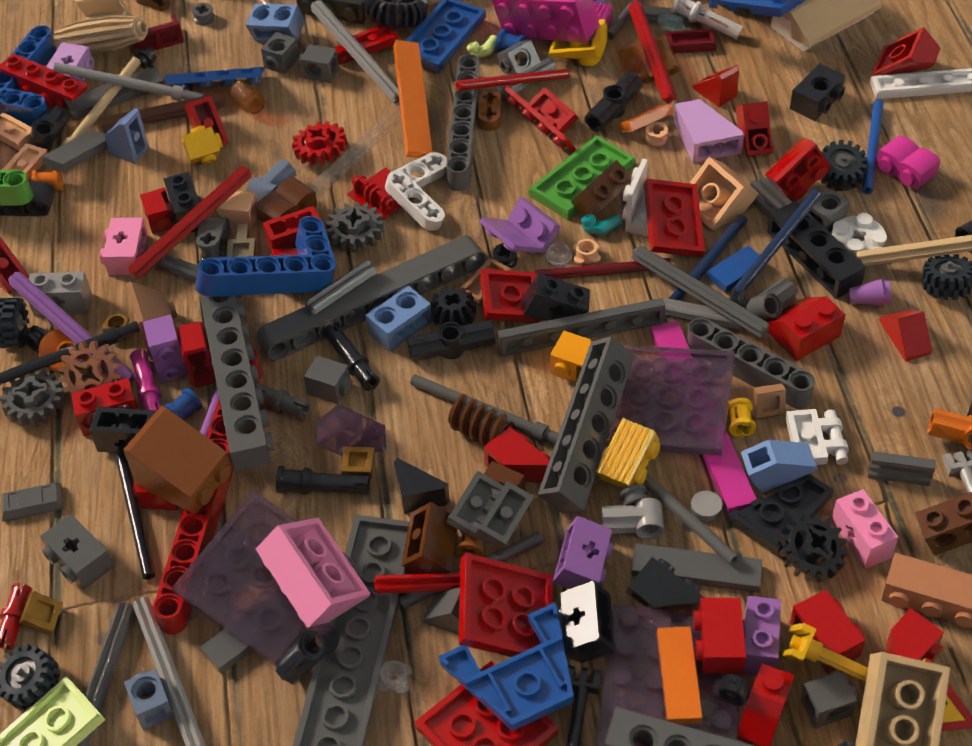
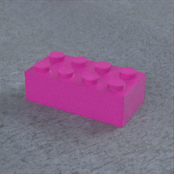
M492 0L501 29H505L510 34L516 36L524 35L526 39L587 43L600 25L592 0Z

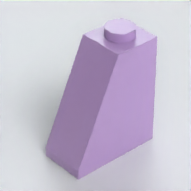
M697 99L675 104L674 124L693 163L706 161L708 157L716 159L742 154L743 131L702 100Z

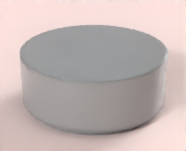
M706 490L700 491L693 496L691 500V513L700 521L712 522L721 515L722 500L719 495Z

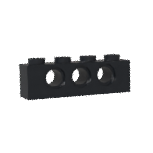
M794 201L770 213L767 232L773 238L800 204ZM808 212L783 243L782 247L835 299H838L849 293V288L862 285L866 266Z

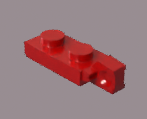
M377 26L353 35L369 54L393 46L395 40H399L396 32L391 27L387 28V26ZM342 45L334 47L337 49L338 64L355 60Z

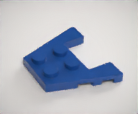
M708 0V7L717 9L718 5L728 6L729 11L747 8L750 9L752 14L782 17L805 0Z
M555 603L528 615L529 623L541 644L484 671H480L467 646H459L438 656L440 665L512 731L574 702L558 609Z

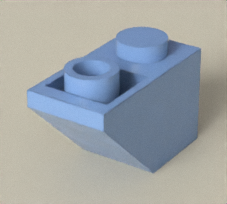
M767 440L741 451L748 476L761 494L818 470L808 443Z

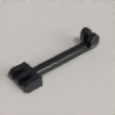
M568 665L572 691H575L566 746H580L588 693L599 694L602 670L595 669L593 681L587 680L588 668L582 667L580 679L574 678L576 673L575 666Z

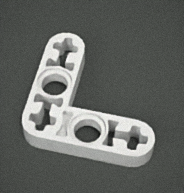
M438 152L429 153L388 174L385 184L387 193L423 228L430 231L440 229L445 216L443 209L421 189V187L445 175L447 158ZM411 172H419L423 177H415ZM409 198H417L421 203H412L409 201Z

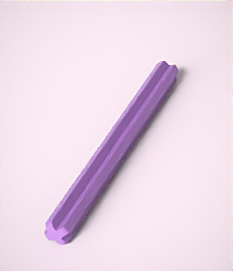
M15 272L9 277L10 286L75 344L93 337L21 272ZM116 357L113 359L114 363H117V362L122 363V362H121L118 358H116ZM104 362L105 371L108 372V367ZM123 363L121 367L116 368V372L123 374V378L116 379L117 381L129 378L130 382L133 380V372Z

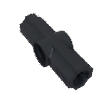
M630 71L628 74H624L615 85H609L604 88L603 97L585 115V123L589 126L590 130L598 133V131L604 130L613 119L624 115L625 106L643 88V81L639 78L638 74Z
M491 320L463 326L455 322H446L439 327L438 331L407 337L409 354L413 362L437 356H443L446 359H457L463 355L464 350L496 344Z

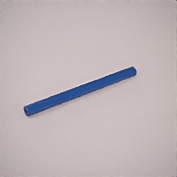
M879 99L873 103L866 156L868 162L862 186V192L865 194L873 192L884 102Z

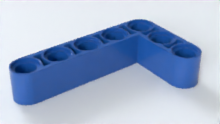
M45 25L34 27L12 54L46 66L57 51L51 29ZM0 72V111L32 127L33 122L41 119L48 111L45 98L39 94L20 91L16 78Z
M314 216L301 218L296 236L298 255L219 257L201 260L197 270L195 287L197 292L201 295L212 297L321 291L332 283L336 267V261L323 222Z

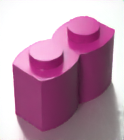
M898 135L878 150L876 165L882 172L897 177L904 185L913 189H919L938 174L941 160L930 150L919 148L911 139Z

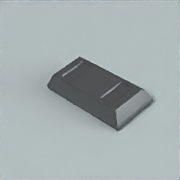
M51 483L1 495L2 521L64 509L61 483Z

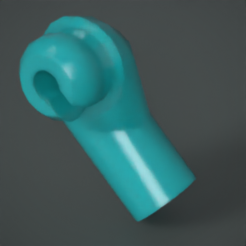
M591 214L585 215L581 220L582 228L585 232L597 235H606L623 224L617 214L604 221H596V217Z

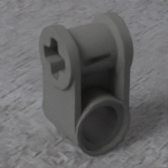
M227 217L206 218L198 226L196 244L201 249V260L225 257L228 239H230V223Z

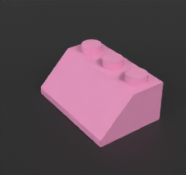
M319 518L277 525L256 548V551L263 560V564L269 569L279 584L281 591L287 596L307 628L330 622L365 600L371 594Z

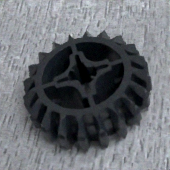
M365 0L364 2L366 19L372 23H378L379 26H387V28L405 29L406 27L413 28L419 26L426 19L428 11L427 0Z

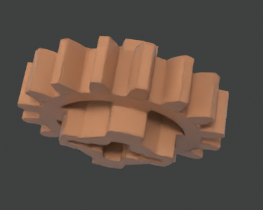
M85 341L80 342L79 350L74 346L68 348L71 356H61V359L66 364L57 368L58 371L64 372V376L59 378L58 381L67 383L63 390L65 393L71 390L75 393L90 388L92 384L100 386L115 382V379L123 378V374L116 372V368L121 367L122 363H114L113 361L117 353L108 354V345L105 344L98 348L97 341H92L89 347ZM85 353L93 354L88 361L78 358ZM104 362L108 367V373L105 371ZM92 366V373L95 376L88 378L89 372L85 369ZM72 371L75 373L76 380H77L76 382H75V380H74V378H73Z

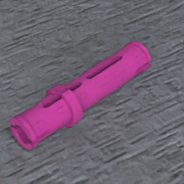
M136 349L131 352L130 360L139 388L138 400L143 405L144 410H155L156 412L161 406V392L155 385L148 352L143 349L141 353V349Z

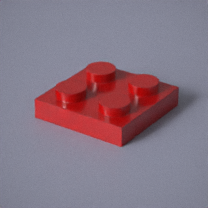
M482 269L480 281L485 320L539 323L540 319L524 315L525 293L536 277V272Z

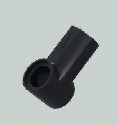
M59 106L50 107L41 119L34 121L29 144L46 149L49 152L52 149L53 141L69 122L70 116L65 112V109Z
M321 624L301 633L298 641L275 662L276 672L281 679L289 682L291 685L297 683L323 657L335 651L339 644V635L336 629L331 625ZM316 636L321 641V648L316 643Z

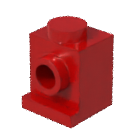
M165 187L140 194L152 234L171 229L170 217L174 216V212Z

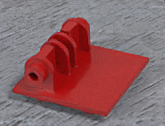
M386 167L369 179L364 175H355L353 177L352 184L354 189L347 193V196L358 202L361 206L368 203L369 210L376 207L377 213L382 214L383 220L402 207L385 190L387 176L392 172Z

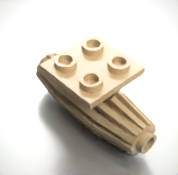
M75 0V4L84 13L86 20H80L57 29L54 32L53 40L56 49L59 48L61 43L88 46L90 53L121 49L140 42L146 37L148 27L142 18L134 16L122 0Z

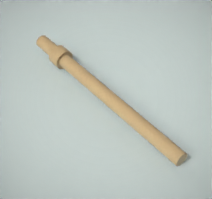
M133 57L119 76L130 78L141 64L140 60ZM111 84L70 137H66L60 146L87 133L123 86Z

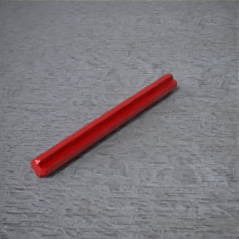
M634 0L628 6V10L661 99L667 104H671L673 100H676L675 90L643 6L637 0Z
M240 166L128 267L131 275L136 279H140L252 177L248 168Z

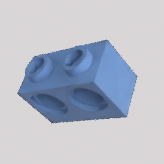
M255 3L246 26L255 41H268L275 32L297 38L298 41L305 19L298 5Z
M408 286L366 314L368 333L390 352L405 342L407 337H412L432 323L431 304Z

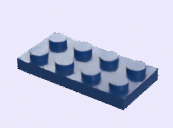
M442 0L406 41L419 43L422 67L439 73L484 21L486 10L458 0Z

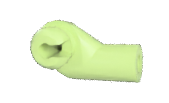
M491 35L485 44L479 46L477 41L469 43L467 46L469 54H473L478 58L492 55L496 49L495 42L497 36Z

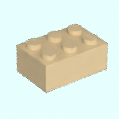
M885 652L870 654L855 746H939L950 667Z

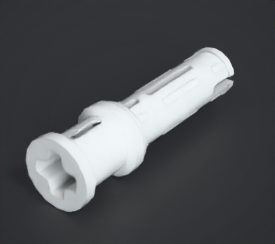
M675 0L670 13L674 14L676 12L689 18L690 22L698 21L733 37L735 40H737L743 28V25H739L703 8V4L699 1ZM681 5L686 6V7L690 8L691 10H688V9L682 7ZM711 18V19H713V20H716V21H718V22H720V23H722V24L728 26V28H726V27H724V26H722V25H720V24H718V23H716V22H714V21H712V20H709V19Z

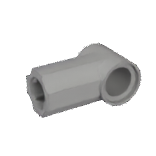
M643 498L634 505L601 506L602 526L612 529L611 534L636 533L637 536L643 539H655L664 533L662 505L655 498Z

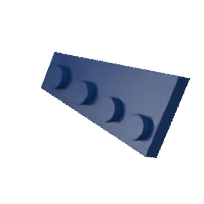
M266 67L165 75L166 85L173 84L188 88V83L198 82V87L213 86L212 81L222 80V85L237 84L236 79L246 78V83L261 82V77H267Z

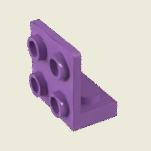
M519 197L508 220L482 217L479 221L487 228L486 232L489 235L504 242L503 246L514 253H518V251H525L529 254H534L535 252L547 253L561 227L560 224L527 198Z

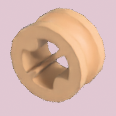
M652 122L646 126V143L651 146H662L667 142L668 127L664 123Z

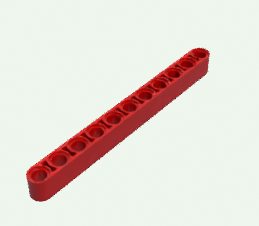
M253 348L255 360L250 361V365L256 364L259 379L261 380L262 368L258 353ZM218 399L207 438L227 452L232 470L229 478L215 490L210 502L203 506L196 515L185 509L183 510L153 605V610L161 630L170 635L182 632L188 624L234 471L220 399Z

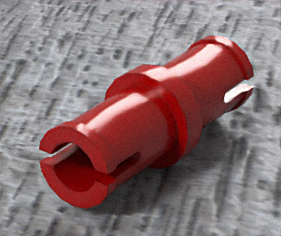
M20 583L12 584L6 608H3L0 613V618L2 619L0 624V649H4L5 643L7 644L6 650H13L15 647V641L21 625L19 621L29 594L33 590L29 585L23 584L20 590Z

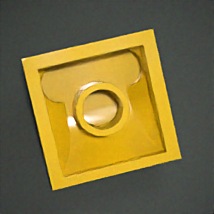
M598 20L600 25L587 43L553 40L549 56L558 59H578L581 65L587 67L596 65L601 60L607 44L606 20Z

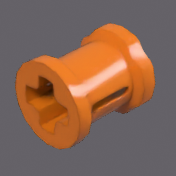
M55 169L46 172L32 170V181L46 182L51 184L57 191L63 190V178L60 171Z

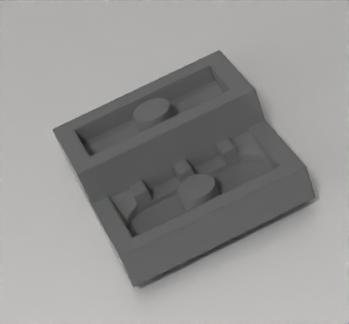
M477 471L449 515L446 523L477 539L505 547L534 496L509 481L503 486Z

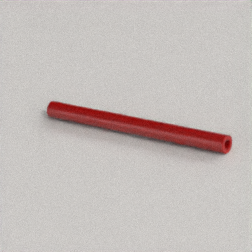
M569 69L458 80L456 81V89L460 91L568 79L570 71Z

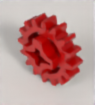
M326 121L323 125L320 122H316V126L307 125L305 130L300 129L299 135L294 136V142L291 143L296 159H300L302 164L309 161L310 166H313L316 162L323 165L326 160L333 162L335 156L341 157L340 151H346L348 141L343 127H339L338 123L330 125V122Z

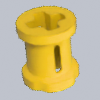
M747 398L732 399L726 404V412L730 415L731 419L729 432L735 437L750 436L756 429V423L752 420L751 416L753 404Z

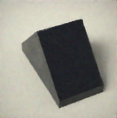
M399 458L394 461L396 480L404 514L411 513L430 502L439 507L449 503L448 483Z

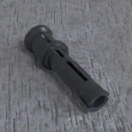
M278 466L277 493H282L284 490L301 491L303 495L311 493L312 490L365 495L369 493V487L357 486V483L370 484L369 475L313 473V470L309 467H305L303 470L285 469L284 466Z

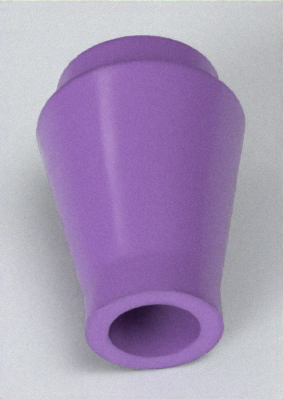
M878 279L849 288L851 304L885 306V303L892 302L889 281Z

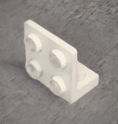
M642 159L639 168L634 167L631 185H626L623 201L627 202L623 210L622 220H626V232L649 237L643 187L647 179L648 160Z

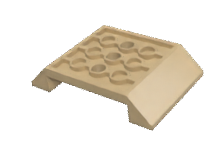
M805 0L782 17L791 21L792 39L804 46L810 47L834 35L843 28L852 25L854 22L869 16L871 13L882 8V3L880 0Z

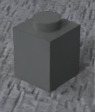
M318 355L304 375L307 394L339 404L344 394L347 395L352 386L348 365Z

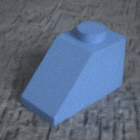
M134 108L105 135L110 155L136 163L149 148L139 109Z

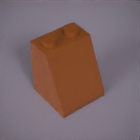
M162 405L123 449L138 487L195 515L203 506L210 502L215 490L229 478L232 470L228 454L225 450Z

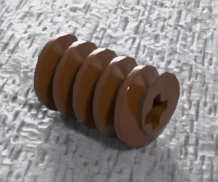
M461 394L449 413L448 423L452 430L460 431L464 436L470 435L472 440H480V443L484 446L507 428L511 427L514 429L513 421L506 424V414L503 413L496 419V409L493 408L486 414L487 405L483 403L477 408L478 401L476 399H471L467 403L468 396L466 394Z

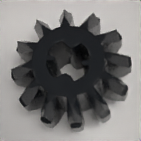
M454 285L448 290L442 287L440 293H433L432 301H430L432 321L434 325H439V327L446 322H455L461 326L472 324L474 316H476L477 305L475 304L474 297L464 287L458 290L455 289Z

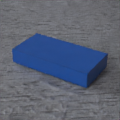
M746 246L707 271V278L726 293L735 287L760 255L751 247Z

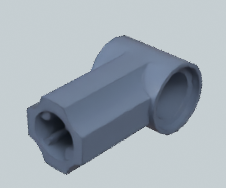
M282 159L262 178L254 177L248 185L247 192H254L257 202H259L265 195L274 192L283 181L291 177L295 178L297 176L296 169L292 167L290 162Z

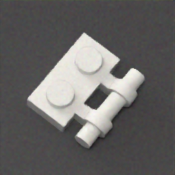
M816 409L786 412L785 420L791 442L808 443L816 465L827 464L828 454L835 456L836 463L839 465L848 462L847 453L849 448L847 441L842 437V422L840 418H837L835 410L825 411V418H818ZM822 432L829 434L830 440H824Z

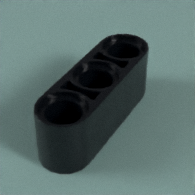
M29 181L33 191L32 200L25 205L0 206V216H46L50 212L56 190L49 183Z

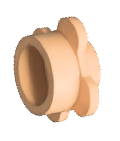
M582 239L574 244L573 251L576 254L574 262L580 265L583 263L595 264L600 262L601 256L598 254L599 245L591 239Z

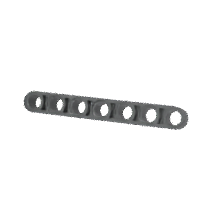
M466 54L458 59L456 81L481 78L480 60L477 56ZM455 81L446 165L448 186L455 191H463L471 184L480 88L458 91Z

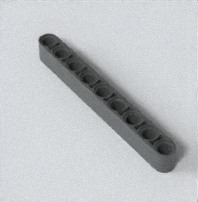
M468 235L459 237L370 277L315 315H312L305 306L263 325L257 331L256 339L269 359H282L326 339L323 332L328 325L331 324L333 327V323H336L342 331L365 321L366 314L373 308L380 306L395 293L402 291L406 287L410 286L419 295H422L477 270L484 264L486 255L472 237Z

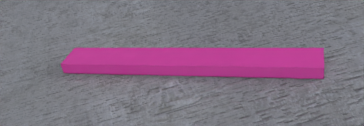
M678 321L651 326V337L727 514L736 509L741 511L751 506V502L757 498Z

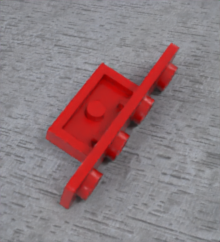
M12 54L0 64V72L16 78L20 91L42 95L45 98L48 109L56 106L65 109L63 98L75 101L88 89L87 84L62 73L53 72L50 68L16 54Z
M509 86L504 88L505 92L509 95L506 100L516 110L521 107L523 109L521 113L531 123L534 120L537 121L538 124L536 126L546 136L549 134L553 135L552 140L560 149L563 150L566 147L572 153L576 150L570 140L564 135L579 119L569 107L545 87L529 103Z

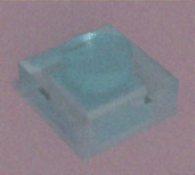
M664 13L659 14L658 23L660 26H664L663 30H684L686 22L684 17Z

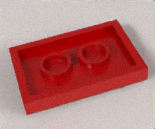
M647 178L643 187L650 251L702 257L705 253V243L697 184Z

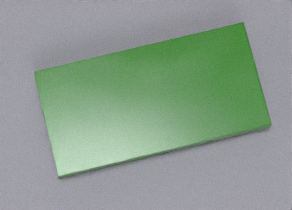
M596 135L529 188V196L566 220H569L579 212L571 201L616 160L626 171H629L636 165V158Z

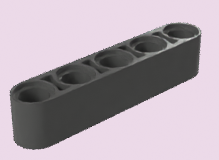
M697 318L689 323L687 344L693 355L753 387L782 383L786 389V404L791 407L802 409L810 405L815 386V378L810 372L707 319Z

